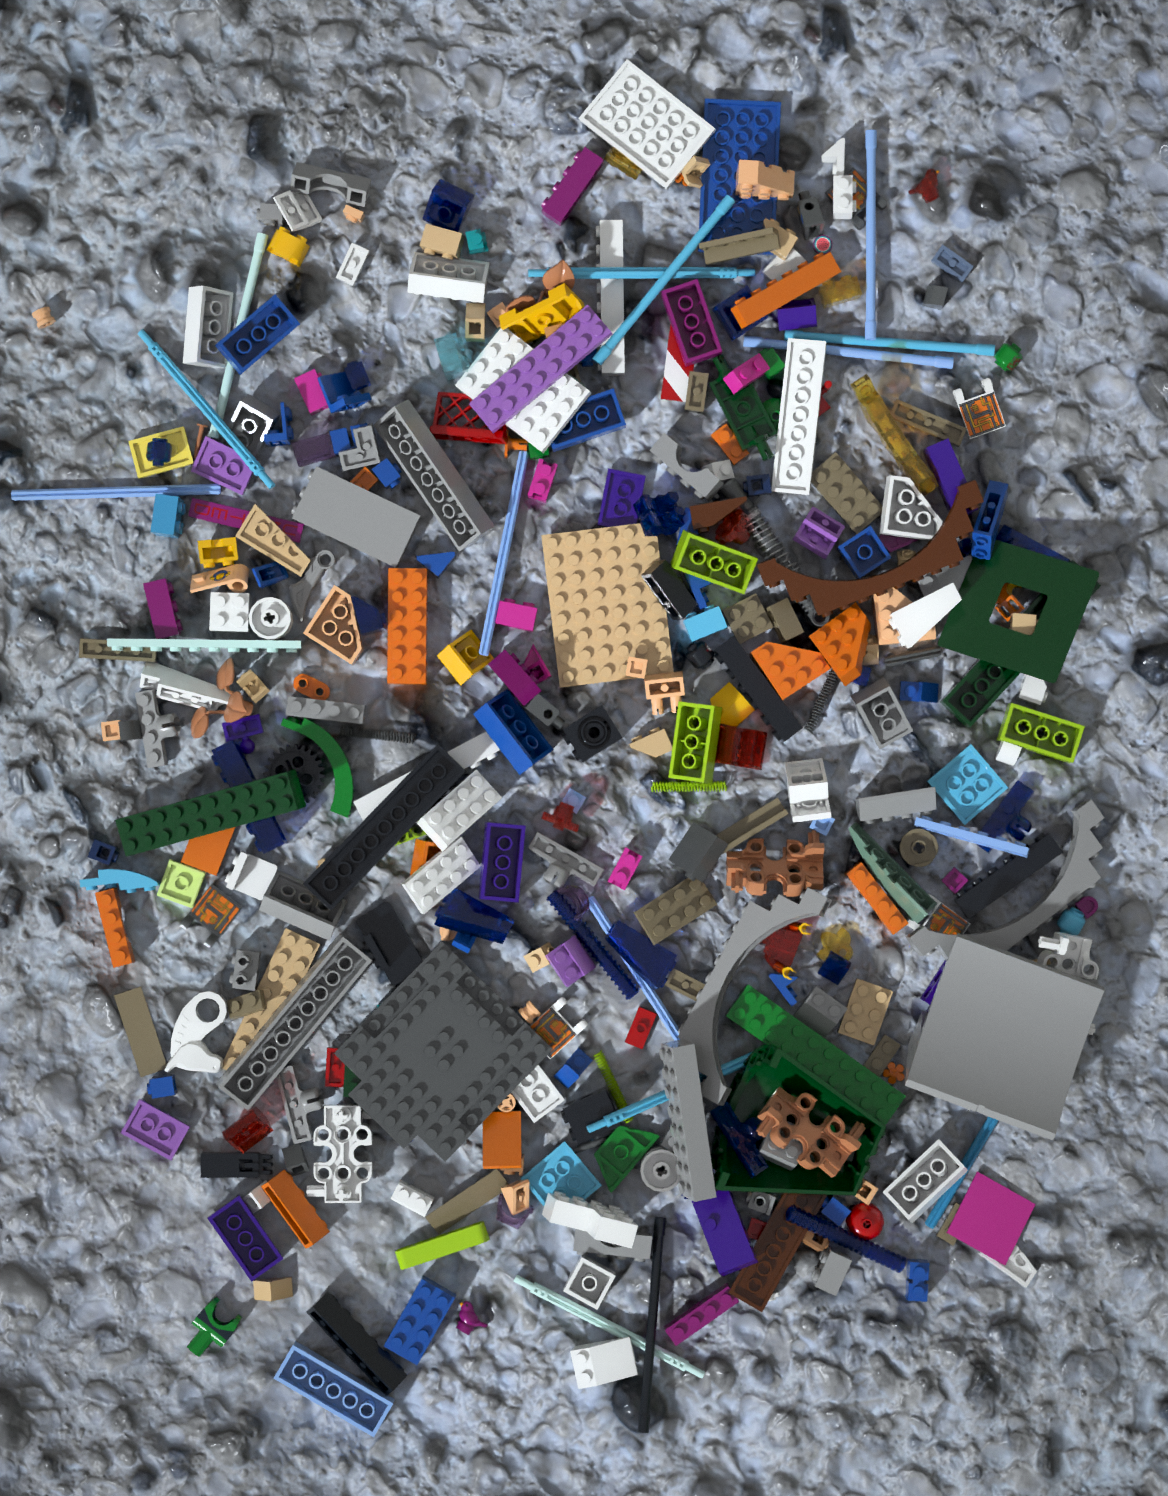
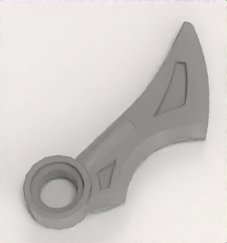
M322 550L315 557L311 558L304 577L296 584L289 585L291 603L300 621H304L308 599L323 571L331 569L335 565L336 557L328 550ZM325 554L331 557V562L328 565L321 563V557Z

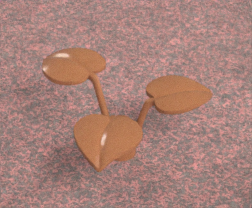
M562 259L558 264L548 269L542 278L544 290L540 292L538 301L535 303L534 297L530 295L520 296L507 305L505 313L514 308L521 312L541 302L544 296L549 298L548 291L563 283L572 289L575 284V278L570 266Z
M231 657L222 664L216 676L218 689H225L226 692L231 694L225 710H209L207 712L203 706L198 708L191 721L193 739L200 738L205 734L208 729V716L210 714H224V720L227 723H232L244 716L248 717L252 713L253 703L243 700L240 692H233L229 689L235 675L234 663Z

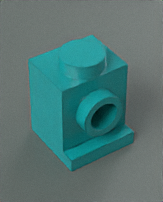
M480 229L465 232L470 255L488 252L485 232L481 233Z

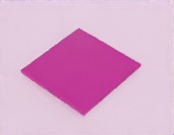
M977 1171L946 1233L997 1262L1006 1265L1036 1204Z

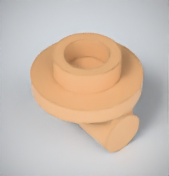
M445 921L440 926L441 940L449 941L455 938L458 926L452 921Z

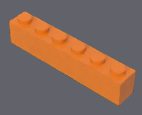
M823 252L813 257V262L808 263L805 261L798 265L797 268L799 270L794 273L792 270H789L781 275L783 279L777 282L774 279L766 284V289L761 290V288H758L751 292L752 297L748 299L742 297L735 301L736 306L731 308V311L741 329L839 274L841 270L831 252L825 255Z

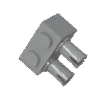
M237 949L236 953H233L232 964H235L234 972L230 973L229 980L232 988L257 990L261 951Z

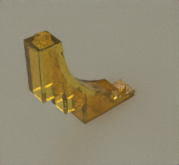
M865 374L850 384L866 421L878 433L883 446L894 457L902 474L913 481L915 487L923 496L932 492L939 486L935 475L919 457L900 430L883 399L876 392L870 377Z

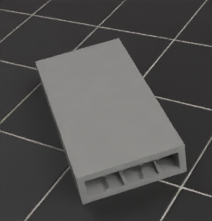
M317 466L315 470L311 469L307 478L309 483L307 487L303 486L299 494L302 498L299 504H295L291 511V514H293L292 519L398 568L422 516Z

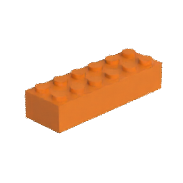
M388 568L387 684L427 685V568Z

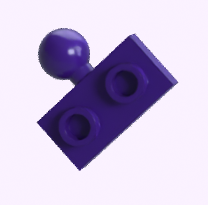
M260 714L244 717L232 723H222L226 742L242 738L240 750L244 754H251L255 750V743L249 736L264 733Z

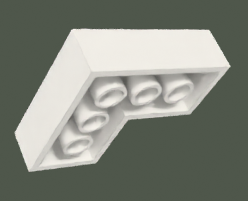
M555 1191L554 1194L548 1192L542 1213L551 1223L583 1230L596 1240L632 1248L638 1228L633 1219L620 1210V1207L614 1205L606 1207L601 1202L594 1200L588 1203L584 1201V1198L578 1196L569 1198L565 1193Z

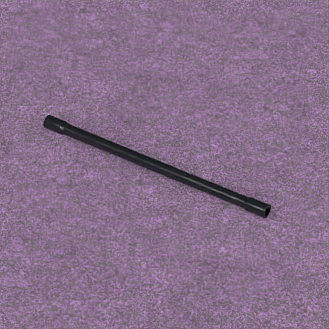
M655 1217L654 1245L644 1368L637 1432L649 1433L651 1388L663 1241L666 1228V1218Z

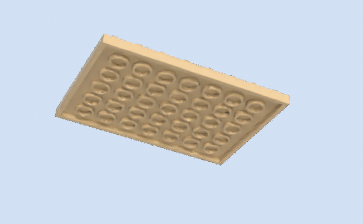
M656 521L541 535L560 688L635 679L637 677L625 675L628 657L648 660L645 675L674 672L667 612L641 577L655 561L660 560Z

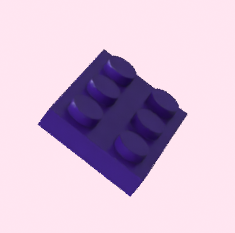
M608 468L598 526L613 527L637 524L645 475Z

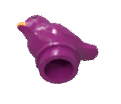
M464 1301L459 1303L461 1305L459 1312L460 1320L457 1322L456 1328L470 1335L471 1331H474V1327L488 1326V1324L479 1320L471 1302Z

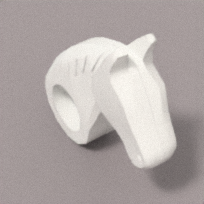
M213 990L201 992L182 1009L173 1029L171 1058L165 1067L166 1072H170L175 1067L209 1073H217L222 1070L223 1057L212 1053L203 1042L205 1036L221 1025L229 1013L227 1000L222 994ZM203 999H213L219 1005L220 1012L214 1021H205L200 1017L198 1006Z

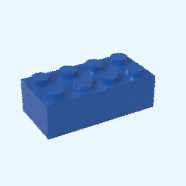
M275 294L221 339L215 347L238 374L241 375L299 326L300 323Z
M614 388L589 396L551 443L553 452L626 428Z
M508 689L495 696L473 713L519 775L554 750Z
M423 1275L389 1334L384 1347L418 1365L452 1305L456 1294Z

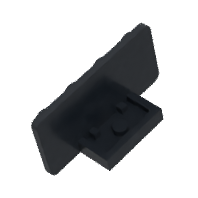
M389 902L383 903L356 920L364 935L365 941L362 943L367 952H372L374 956L372 961L376 968L384 970L392 985H397L404 981L422 963V958Z

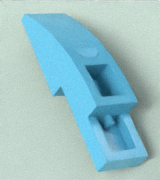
M124 869L98 870L99 878L80 880V887H86V891L98 889L97 885H105V888L117 887L116 883H119V890H125V894L137 892L136 888H144V891L156 890L155 886H160V881L153 877Z

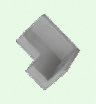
M373 423L353 428L357 447L338 452L342 470L346 471L380 463L381 456Z

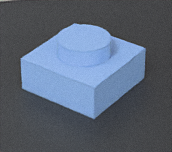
M569 788L560 804L577 814L586 797Z
M831 817L822 820H812L809 828L827 836L835 819Z

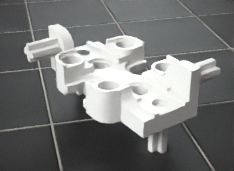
M1054 932L1053 938L1040 936L1038 947L1050 950H1044L1039 954L1038 963L1078 978L1097 979L1099 973L1098 965L1089 957L1092 939L1061 932ZM1053 958L1052 964L1047 965V960ZM1071 959V966L1067 969L1063 968V961ZM1090 964L1089 970L1083 972L1084 967ZM1091 1024L1088 1032L1089 1035L1095 1033V1024Z
M357 1103L352 1105H324V1123L315 1129L313 1143L314 1146H328L332 1151V1157L327 1162H314V1178L324 1185H307V1197H324L325 1203L362 1202V1183L369 1181L373 1175V1163L358 1161L354 1156V1150L360 1145H372L373 1130L370 1125L362 1123L363 1119L372 1118ZM321 1129H326L329 1132L327 1139L320 1137L319 1131ZM340 1129L347 1130V1139L342 1140L338 1137L337 1133ZM359 1129H365L368 1136L360 1138L357 1132ZM362 1167L367 1169L368 1176H359L358 1169ZM321 1168L328 1169L329 1176L322 1177L319 1170ZM346 1168L349 1172L348 1177L340 1178L338 1170Z

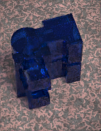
M668 492L665 495H657L655 498H650L649 495L643 494L634 503L633 506L638 519H641L640 524L645 536L671 535L685 524L683 521V517L686 515L682 507H678L676 503L679 499L677 492Z

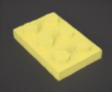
M184 426L128 441L139 479L194 464ZM147 447L148 450L151 448L154 449L157 455L150 458L148 454L147 457Z

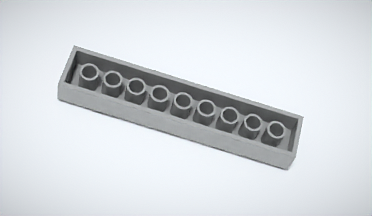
M339 933L216 1082L217 1086L249 1111L372 960Z

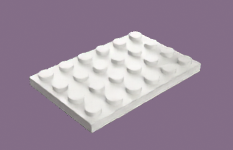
M628 59L579 117L583 124L667 190L681 174L690 159L700 151L716 131L712 125Z
M500 328L455 386L473 400L534 348L507 328L504 330ZM566 373L505 425L544 453L590 396L591 392Z

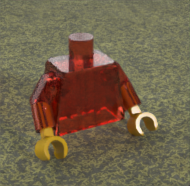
M800 922L788 924L761 942L765 944L762 950L765 953V960L772 969L782 974L788 980H792L788 976L789 972L793 971L796 973L791 968L803 934L811 935V933L806 932V927H813L812 924Z

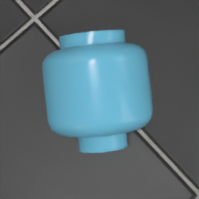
M1074 907L1065 909L1057 921L1060 932L1071 935H1078L1086 923L1084 913Z

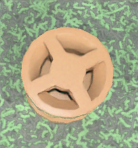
M48 306L32 313L33 318L37 320L38 329L48 327L56 322L55 318L51 316V309Z
M530 1000L526 1002L524 1008L518 1010L529 1024L533 1023L535 1017L542 1015Z
M512 1093L506 1097L508 1099H504L498 1105L499 1110L502 1112H510L514 1109L516 1098Z

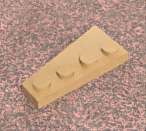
M255 503L235 537L301 577L311 559Z

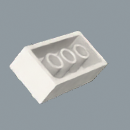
M476 769L428 811L417 824L443 852L496 805L502 797Z
M938 1139L894 1180L883 1193L913 1223L968 1170Z

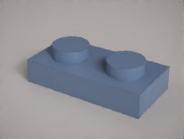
M943 244L931 260L932 263L961 283L974 267Z

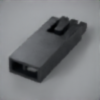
M202 1152L201 1178L259 1177L260 1174H273V1170H265V1167L273 1166V1162H265V1159H273V1154H260V1152ZM239 1160H252V1163L245 1162V1168H239Z

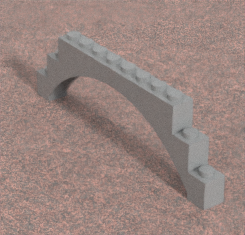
M1085 799L1071 810L1074 815L1073 831L1066 859L1058 876L1041 899L1025 913L1004 925L984 932L962 935L1007 951L1012 946L1017 947L1020 945L1026 935L1034 934L1038 930L1037 927L1039 925L1050 922L1053 919L1052 915L1056 912L1064 911L1068 907L1067 904L1069 902L1080 899L1083 896L1082 892L1086 889L1090 890L1098 884L1097 881L1101 877L1088 859L1092 860L1100 854L1098 851L1103 848L1091 830L1101 825L1100 821L1104 819V816L1092 799ZM920 925L905 937L919 956L927 957L935 952L936 947L947 961L957 934L929 931L926 926Z
M810 888L801 893L799 904L780 894L772 900L770 911L752 901L745 904L741 912L743 915L733 926L732 930L734 932L725 941L722 954L716 958L713 971L707 975L704 988L698 992L695 1005L689 1009L686 1022L678 1030L679 1039L692 1042L697 1048L698 1071L707 1076L700 1084L702 1096L718 1105L723 1106L732 1090L727 1086L722 1072L717 1044L718 1020L725 992L740 964L764 939L775 931L796 921L817 915L824 917L832 900Z

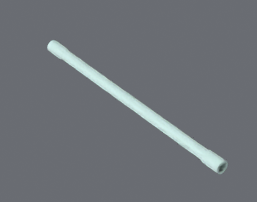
M257 233L254 253L236 327L249 315L263 253L265 252L268 235L263 233ZM228 361L215 410L222 420L235 369ZM211 423L208 436L219 440L221 434Z

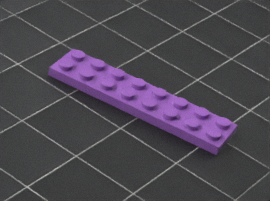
M587 304L473 399L469 405L494 434L613 335L612 332Z

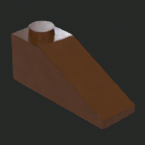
M747 496L689 506L693 530H698V533L709 532V528L714 527L747 502Z

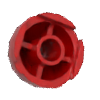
M861 1202L853 1205L850 1208V1214L845 1219L849 1233L857 1240L869 1241L878 1237L884 1226V1218L880 1209L873 1203L867 1205Z

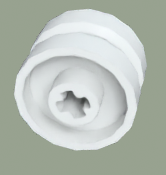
M267 597L257 601L251 607L249 624L253 632L259 637L266 640H279L291 631L293 614L289 606L280 599ZM270 616L275 617L273 623H270L268 620Z
M661 1146L647 1151L640 1164L641 1177L646 1186L659 1192L669 1191L677 1186L680 1181V1175L676 1171L677 1156ZM663 1165L664 1171H658L657 1167L660 1168Z

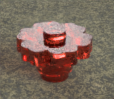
M738 509L727 516L718 526L715 532V539L723 545L731 541L739 545L744 544L750 537L748 528L745 527L748 515Z
M561 801L559 806H556L553 815L543 812L541 819L553 823V828L561 831L566 828L577 832L580 826L571 822L574 815V806Z

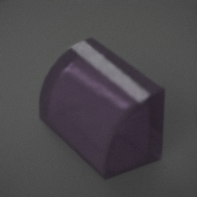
M329 433L291 443L299 467L336 457Z

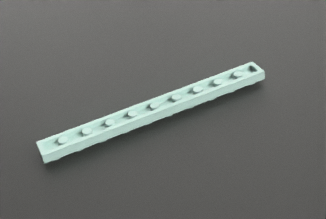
M107 638V647H112V651H123V647L131 648V651H143V648H150V651H162V648H170L172 652H181L182 648H189V652H201V648H209V652H220V649H228V652H240V649H247V652H259V649H267L268 653H278V649H286V653H297V649H301L302 644L301 641Z

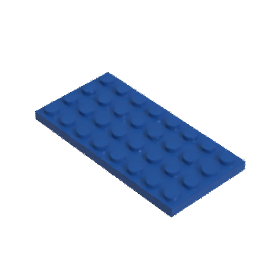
M705 99L704 120L712 125L716 131L702 147V158L708 159L711 165L701 175L703 186L700 191L699 229L726 195L732 197L735 203L721 217L702 242L763 229L765 218L776 220L777 197H770L768 200L758 199V196L742 199L739 198V195H735L739 160L762 161L765 167H769V165L778 166L781 102ZM698 245V252H704L703 250L699 249ZM769 251V252H764V253L755 254V255H774V254Z

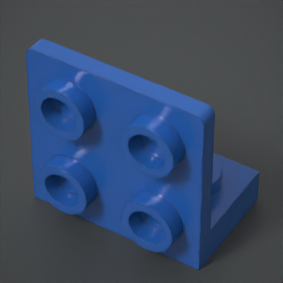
M346 372L324 375L317 378L331 413L355 409L372 400L369 392L361 394L359 391L354 393Z
M280 402L283 432L280 433V430H270L268 434H264V442L268 447L291 445V440H294L293 428L289 425V421H292V411L285 402Z

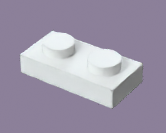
M351 243L336 279L354 286L370 251Z

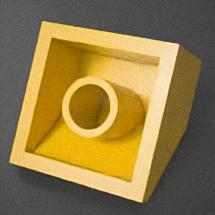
M469 630L450 643L437 655L460 686L484 669L494 659L490 652L488 656L479 654L481 641L472 630Z

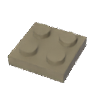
M756 593L722 610L739 644L773 628Z

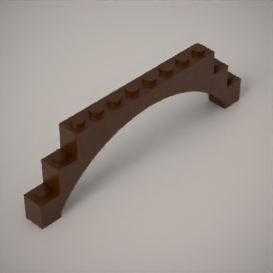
M971 480L956 486L957 494L944 523L933 538L914 556L884 573L855 580L819 579L790 570L777 563L775 557L756 564L765 587L769 585L770 588L780 585V581L783 580L791 601L795 600L798 603L806 600V596L810 595L817 615L826 617L833 614L832 610L837 608L844 610L851 607V603L858 601V603L870 600L869 596L873 594L877 596L888 593L887 589L891 587L899 589L906 586L905 582L907 581L917 582L924 579L923 575L938 574L942 572L941 568L956 567L960 565L961 560H964L956 537L963 539L970 536L969 532L974 531L966 508H969V511L981 507L979 503L984 502L976 480Z

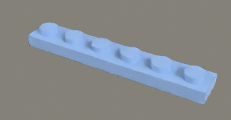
M927 816L916 817L914 823L916 828L1025 858L1029 854V848L1026 847L1025 843L1015 841V844L1007 842L1008 839L996 836V839L988 837V833L978 831L976 834L969 832L970 829L967 827H951V823L945 821L936 823Z

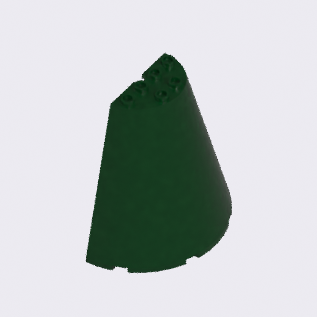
M764 1044L758 1047L744 1061L743 1064L746 1067L742 1074L737 1072L729 1087L732 1090L720 1110V1115L723 1116L722 1122L720 1121V1126L716 1125L711 1150L712 1169L715 1170V1174L713 1173L715 1189L720 1191L855 1196L862 1187L865 1173L870 1169V1162L868 1160L877 1153L878 1144L885 1135L886 1126L779 1047L769 1044V1046ZM778 1087H781L794 1097L802 1093H809L817 1099L814 1108L809 1113V1119L814 1125H821L826 1116L830 1115L832 1117L836 1114L845 1123L844 1133L846 1134L849 1133L856 1121L863 1123L864 1127H866L858 1139L862 1145L858 1150L849 1155L836 1176L830 1177L819 1167L811 1170L805 1169L799 1163L790 1171L756 1155L763 1136H759L756 1131L762 1123V1120L757 1116ZM801 1100V1106L805 1108V1103ZM788 1115L787 1121L795 1124V1118L792 1115ZM830 1125L831 1130L835 1133V1127ZM821 1139L817 1140V1147L819 1149L825 1148V1143ZM810 1154L811 1161L815 1162L814 1156Z

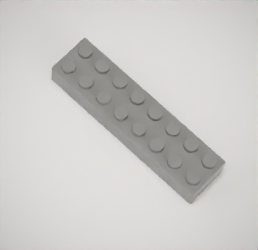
M409 399L395 405L373 425L459 552L476 543L495 527Z
M684 1039L661 1043L659 1055L664 1064L662 1075L667 1085L665 1087V1095L669 1099L667 1110L672 1120L670 1131L675 1141L673 1151L678 1161L676 1163V1171L680 1175L679 1191L684 1197L694 1202L716 1198L695 1044Z

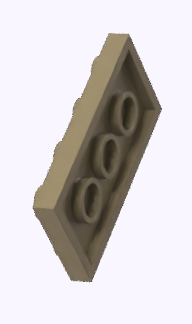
M836 452L812 472L811 484L856 535L882 514V504Z
M686 878L633 913L653 945H656L716 906L717 903L704 882L702 883L698 879L692 881Z

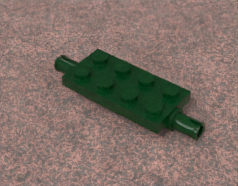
M723 354L719 355V359L716 356L713 362L720 374L716 380L709 383V386L742 451L757 447L763 461L768 460V457L771 459L774 454L767 440L777 436V431L753 384L751 383L733 394L723 380L733 369L729 368Z

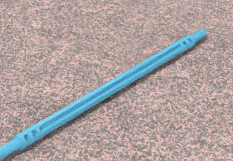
M547 267V269H528V277H543L545 272L552 267ZM668 267L570 268L575 279H659ZM680 267L671 279L755 276V269Z

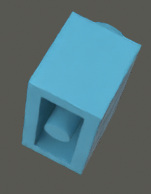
M713 604L703 608V613L697 615L696 612H693L686 616L683 623L691 643L728 627L719 606L714 607Z

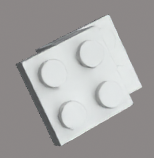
M823 758L784 762L788 800L793 822L831 818L828 782Z

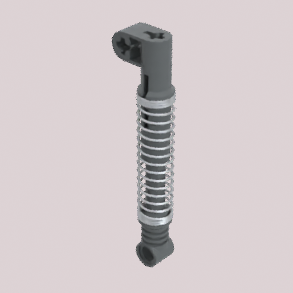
M735 478L724 484L718 491H721L726 499L747 496ZM718 492L714 495L713 498L720 499ZM747 496V502L744 506L750 514L746 515L741 507L735 511L738 515L739 523L741 526H744L743 529L747 528V534H751L750 539L754 538V544H758L757 549L761 548V554H765L764 559L775 557L777 563L798 572L801 567L793 569L797 562L790 564L793 557L786 559L790 552L783 554L786 550V547L782 546L783 542H779V537L775 536L776 532H772V527L768 526V521L765 522V516H761L760 508L753 505ZM713 498L710 501L707 500V503L714 502ZM810 595L806 596V600L798 602L803 604L802 608H806L804 611L805 613L808 611L807 616L814 625L824 626L829 622L830 615L826 616L825 621L822 623L815 620L816 610Z

